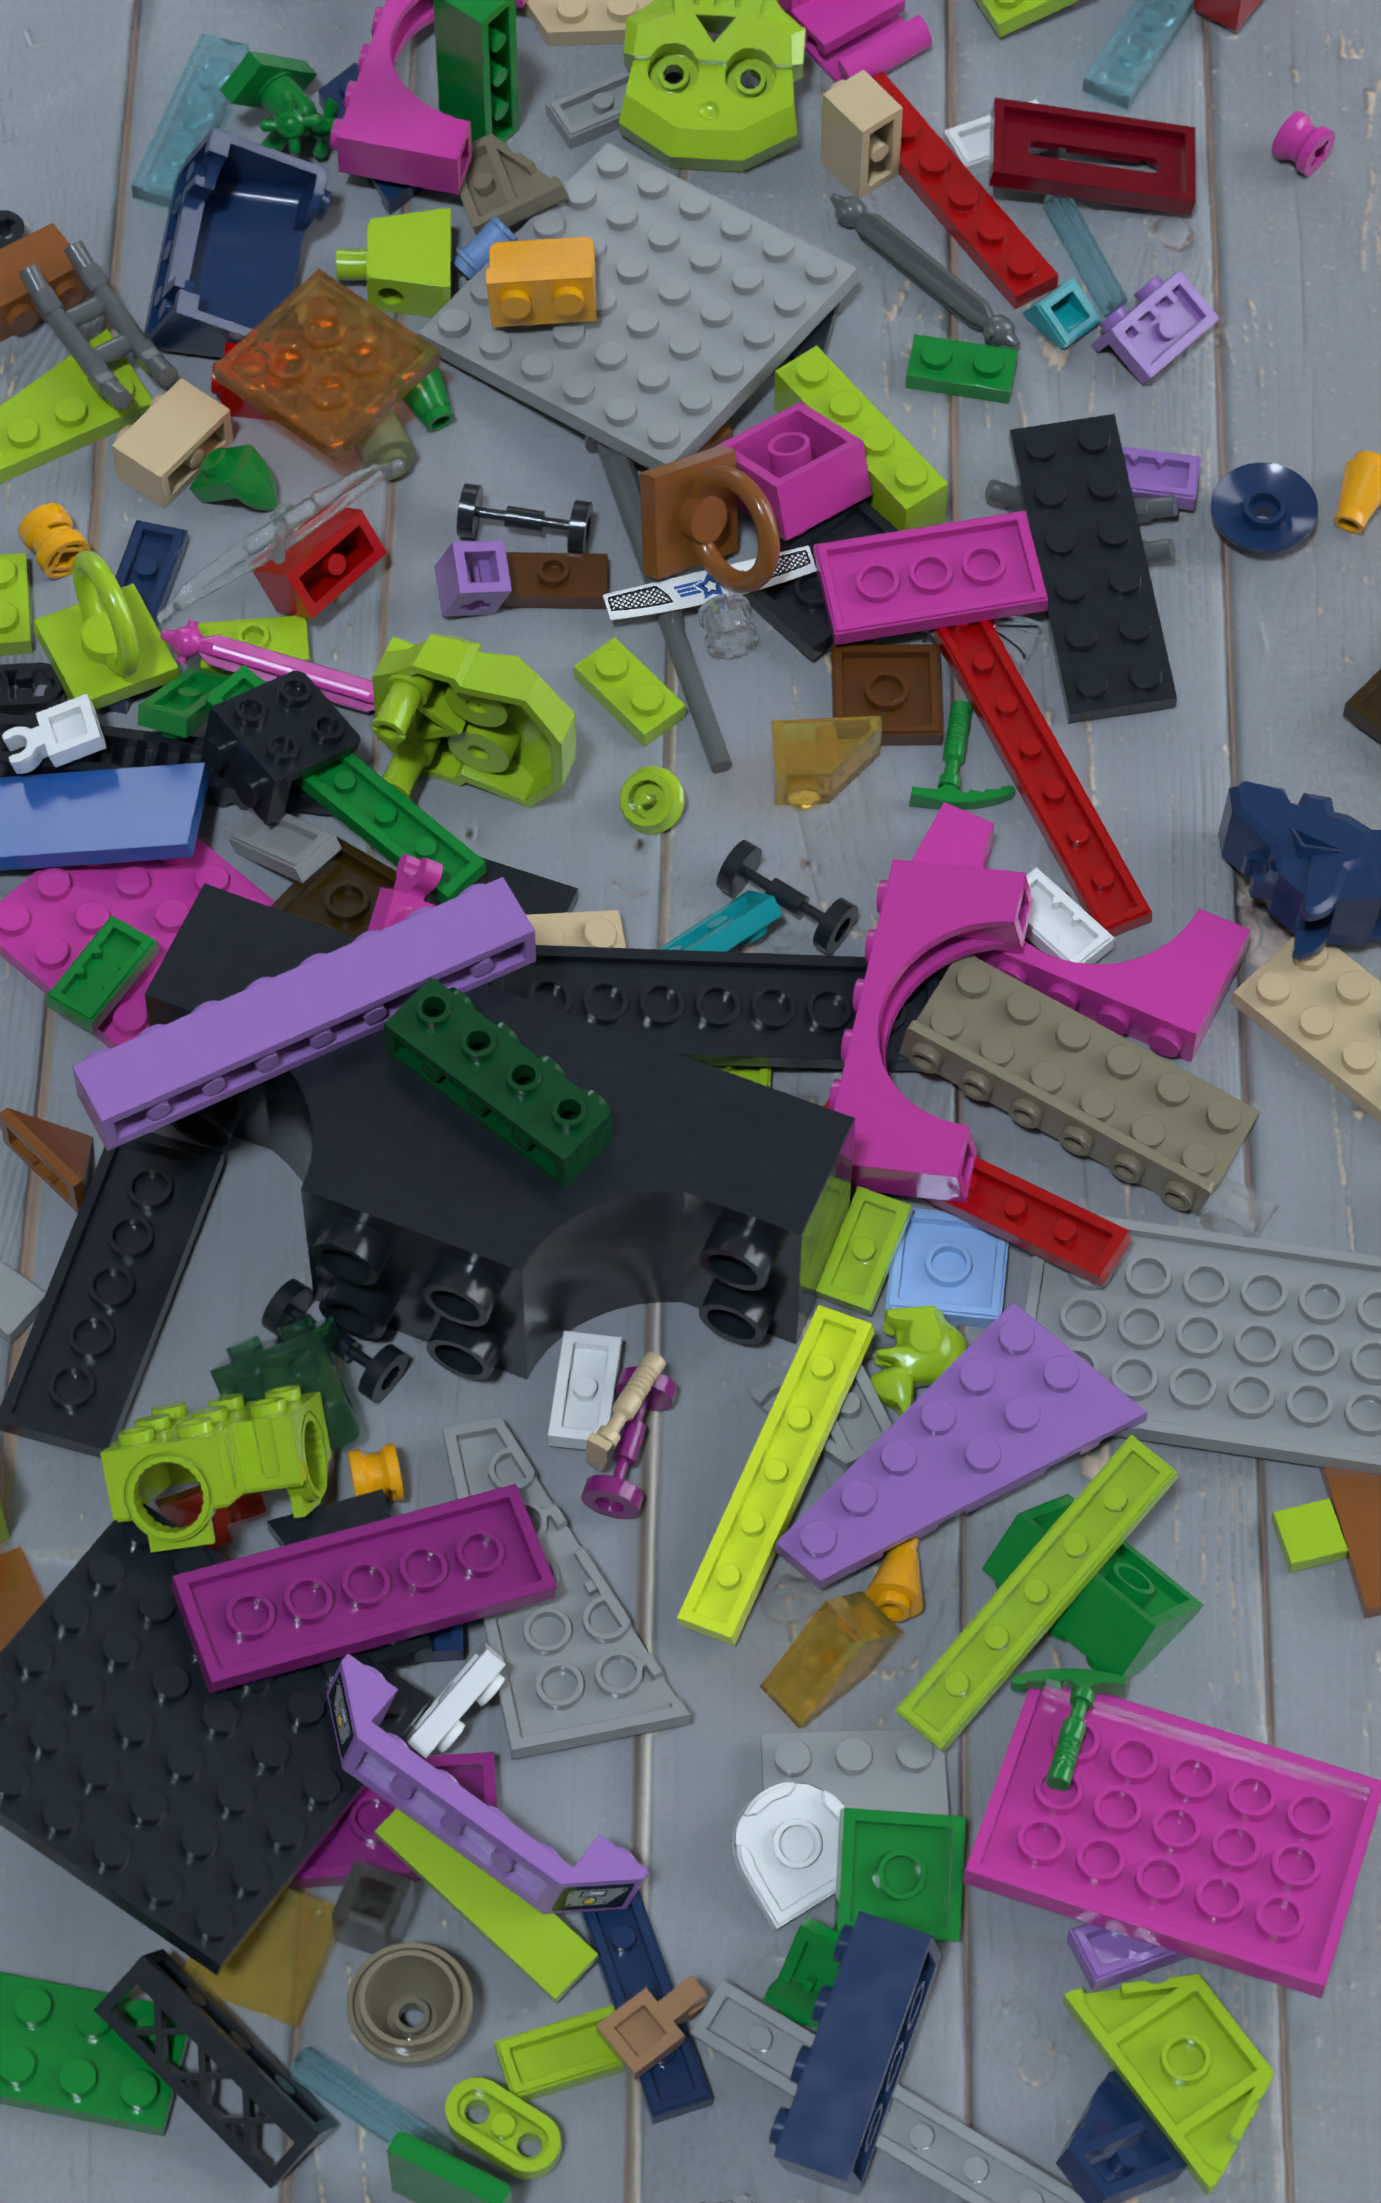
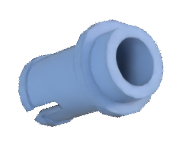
M495 215L490 218L491 220L463 249L459 246L455 249L458 254L452 262L469 279L482 270L481 268L490 261L489 250L491 245L497 242L515 241L517 239L515 234Z

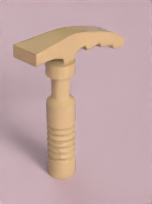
M650 1351L645 1353L632 1374L630 1381L627 1382L624 1390L612 1406L613 1415L607 1425H601L596 1433L592 1431L589 1435L586 1447V1463L600 1472L604 1471L609 1463V1460H607L609 1450L614 1449L621 1439L619 1432L626 1421L634 1418L642 1405V1401L645 1400L651 1387L666 1366L665 1360L660 1355Z

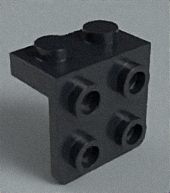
M292 671L211 706L202 752L208 764L214 770H219L233 786L243 805L251 808L263 823L267 825L284 817L292 780L355 753L359 748L361 738L305 673Z

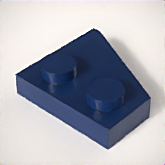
M1115 2070L1109 2072L1097 2086L1056 2161V2165L1085 2203L1124 2202L1175 2181L1188 2166Z

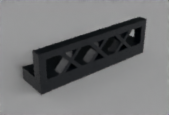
M164 1949L142 1955L94 2009L270 2189L280 2183L309 2149L322 2144L339 2125ZM137 1985L154 2001V2026H135L117 2008ZM167 2015L178 2026H167ZM187 2034L198 2045L199 2070L179 2071L168 2060V2035ZM145 2035H155V2046ZM211 2059L222 2070H211ZM212 2079H232L242 2089L243 2115H223L213 2105ZM189 2080H199V2090ZM255 2104L266 2115H256ZM233 2124H243L244 2135ZM256 2124H276L294 2142L275 2165L257 2149Z

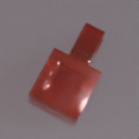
M198 1485L154 1502L159 1514L182 1528L185 1525H191L202 1512V1505L204 1503L202 1498L203 1491L201 1486ZM261 1492L243 1494L229 1507L218 1508L211 1519L216 1541L206 1546L212 1549L232 1542L227 1525L266 1512Z

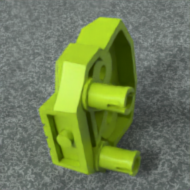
M653 0V2L632 16L626 17L623 55L624 65L630 70L619 119L620 134L670 168L743 173L797 145L798 130L793 82L803 78L805 28L801 27L784 12L776 0ZM708 33H720L721 35L713 42ZM670 72H679L682 74L683 79L677 84H670L665 80V76ZM752 76L756 77L760 84L754 89H747L741 84L742 80Z
M430 634L426 641L417 645L394 636L392 637L372 676L375 719L372 722V731L377 735V739L391 748L393 753L382 776L387 782L410 799V794L417 779L422 774L457 786L469 783L529 808L563 787L576 758L575 713L519 656L481 652V643L452 635Z

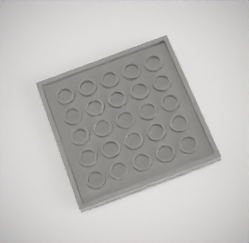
M607 142L564 185L569 198L536 213L515 234L517 237L515 241L589 237L593 240L595 249L597 321L491 327L486 287V268H490L489 261L481 268L482 270L478 271L451 298V301H448L418 331V339L421 348L643 466L652 469L696 454L858 283V269Z

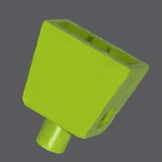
M451 208L372 218L367 223V249H336L337 280H367L368 303L375 306L379 311L432 318L452 298L453 240Z

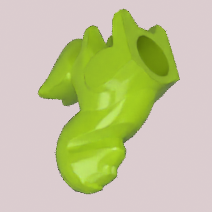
M934 1306L887 1309L884 1312L886 1323H883V1332L885 1335L895 1338V1347L881 1348L875 1351L874 1364L877 1367L884 1368V1370L875 1373L870 1378V1381L881 1403L897 1412L899 1417L914 1403V1388L931 1385L968 1348L961 1332L946 1321L942 1310Z

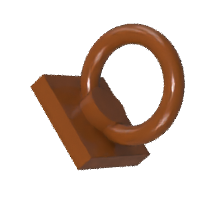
M719 445L640 472L644 575L659 580L702 564L703 568L717 583L739 593L756 591L771 579L777 567L780 553L777 521L772 507L761 488L747 474L736 469V450ZM737 495L744 502L753 518L758 538L756 561L752 568L747 571L735 569L723 558V556L738 551Z

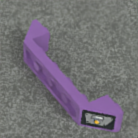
M350 1654L345 1656L327 1691L343 1770L542 1914L617 1910L628 1907L649 1873V1870L638 1863L628 1850L613 1845L599 1834L574 1867L566 1863L552 1847L545 1843L537 1842L512 1824L501 1810L483 1803L461 1787L451 1774L444 1770L436 1769L411 1751L401 1738L394 1734L386 1733L378 1726L383 1721L398 1689L388 1683L384 1676L375 1668L363 1665Z

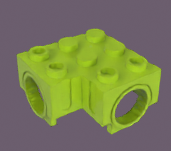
M290 1385L265 1391V1399L244 1402L243 1394L235 1393L207 1400L208 1407L187 1410L186 1402L183 1401L152 1407L151 1415L134 1420V1428L118 1432V1439L109 1448H105L100 1452L113 1520H117V1522L133 1520L137 1527L148 1535L150 1551L158 1552L213 1544L216 1540L211 1519L215 1515L216 1510L229 1507L246 1493L286 1488L290 1496L294 1518L306 1517L321 1503V1498L325 1494L328 1479L327 1463L332 1458L320 1391L301 1394L299 1385ZM199 1482L203 1491L202 1498L204 1503L202 1505V1512L191 1525H185L182 1528L162 1525L160 1522L155 1521L143 1507V1503L147 1505L171 1485Z

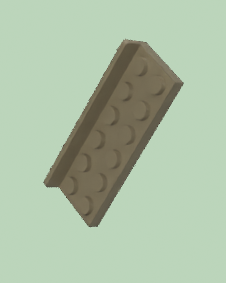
M973 955L952 962L916 1021L912 1020L908 1026L899 1052L907 1057L919 1070L929 1074L937 1073L957 1084L961 1091L970 1098L992 1103L1008 1112L1011 1118L1018 1124L1027 1128H1038L1058 1139L1061 1145L1071 1153L1080 1156L1087 1155L1109 1167L1111 1172L1119 1179L1128 1183H1139L1159 1194L1162 1200L1169 1206L1181 1211H1190L1201 1217L1260 1113V1110Z

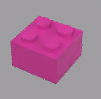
M801 401L719 444L736 450V469L747 474L761 488L774 512L779 537L785 541L806 533L809 528L872 495L863 441ZM737 495V509L752 518L748 508Z

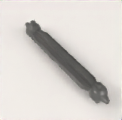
M833 194L830 197L836 209L835 217L842 225L855 227L862 241L970 328L983 330V336L990 344L994 346L1006 345L1015 349L1019 347L1020 341L1014 333L1015 326L1007 316L994 315L987 300L881 215L867 212V207L860 198L856 196L844 197L838 194Z

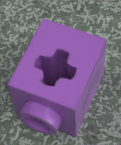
M504 540L452 542L434 566L442 617L494 615L512 592Z

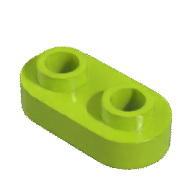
M473 2077L465 2079L456 2084L449 2092L445 2102L446 2123L449 2131L458 2141L520 2179H538L549 2174L555 2168L561 2155V2137L557 2125L550 2117L486 2078ZM482 2108L488 2112L489 2116L483 2123L474 2124L466 2119L467 2113L471 2109ZM533 2141L541 2146V2151L534 2157H524L518 2152V2148L524 2142Z

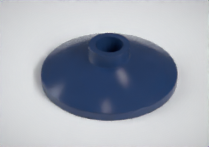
M1251 463L1231 470L1220 479L1212 494L1211 515L1218 531L1232 544L1256 553H1278L1296 547L1311 534L1317 521L1318 502L1310 484L1295 471L1273 463ZM1258 516H1264V517H1267L1268 519H1261V518H1258Z

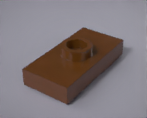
M506 552L512 592L500 607L607 609L603 595L607 594L608 554Z

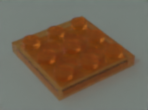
M318 269L213 366L214 378L336 463L440 364V350Z

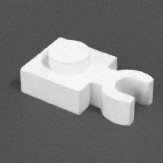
M88 694L36 713L39 726L29 729L19 726L11 728L2 734L3 740L10 752L26 747L22 752L9 757V761L17 774H24L34 770L39 766L42 759L48 756L56 768L107 748L94 705Z

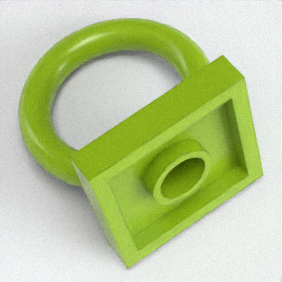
M89 550L80 552L75 557L72 567L73 583L78 604L34 619V633L69 700L88 694L95 710L169 683L179 675V667L165 641L160 638L161 634L134 583L120 588L113 572L102 557Z

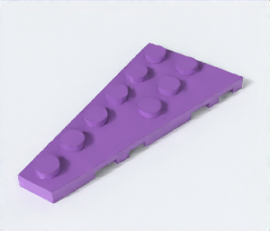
M1012 1302L776 1542L775 1552L818 1589H822L882 1558L885 1551L915 1536L919 1539L936 1530L938 1524L963 1511L967 1514L1045 1474L1050 1466L1076 1453L1082 1455L1099 1446L1101 1440L1124 1428L1128 1431L1144 1423L1147 1412L1016 1303Z

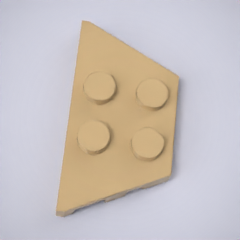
M526 0L524 8L521 9L527 17L532 18L536 22V30L547 46L624 44L626 17L632 16L653 2V0Z

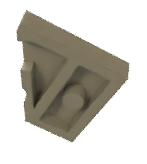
M490 133L471 143L472 157L459 194L476 235L491 220L490 218L493 215L506 227H509L569 198L568 192L559 178L556 176L550 178L538 170L532 160L521 153L511 152L508 145Z

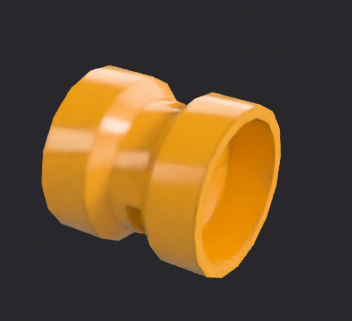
M58 503L43 504L33 509L24 517L18 528L19 537L26 548L31 552L37 553L36 562L48 578L53 579L71 575L75 557L82 551H91L90 545L83 534L78 530L72 529V518L65 508Z

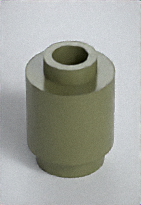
M369 401L359 405L351 412L348 418V437L367 473L372 478L378 480L396 479L406 473L415 459L416 450L395 411L386 407L382 402Z

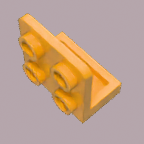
M570 237L506 241L491 245L489 250L490 268H486V287L491 327L597 321L595 249L591 238Z

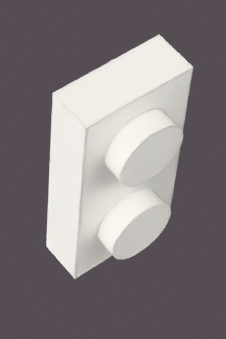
M564 1331L548 1430V1446L586 1450L587 1439L591 1432L596 1433L601 1425H607L613 1413L612 1406L614 1405L622 1337Z
M483 1642L405 1736L407 1743L424 1758L434 1748L438 1749L441 1753L447 1750L465 1727V1724L459 1720L474 1701L481 1706L485 1705L505 1681V1678L499 1673L506 1665L503 1658Z

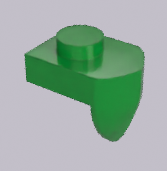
M251 444L228 448L220 447L211 451L200 464L201 471L189 488L202 503L237 498L246 506L256 510H275L278 508V493L272 471L265 459Z

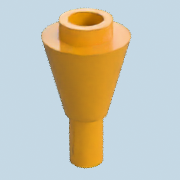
M916 1536L889 1550L864 1594V1600L868 1607L884 1620L892 1622L904 1621L917 1616L923 1610L919 1556L917 1553L919 1539Z

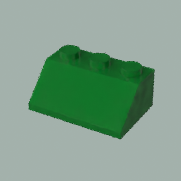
M1066 1494L1017 1514L982 1567V1570L996 1581L995 1586L997 1589L1002 1586L1075 1499L1072 1496ZM1124 1541L1047 1632L1060 1640L1070 1642L1086 1656V1662L1093 1670L1126 1675L1129 1678L1143 1671L1198 1614L1203 1604L1127 1541Z

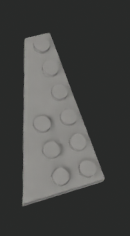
M501 1416L442 1427L456 1500L516 1484L557 1584V1591L552 1599L482 1618L487 1645L498 1653L506 1664L499 1672L505 1678V1681L498 1689V1696L512 1760L691 1724L690 1712L681 1698L677 1699L663 1677V1670L653 1654L648 1653L632 1628L630 1618L591 1557L573 1536L567 1526L566 1518L557 1504L552 1503L536 1478V1471Z

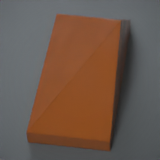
M6 1107L0 1112V1126L4 1143L78 1214L90 1183L93 1136Z

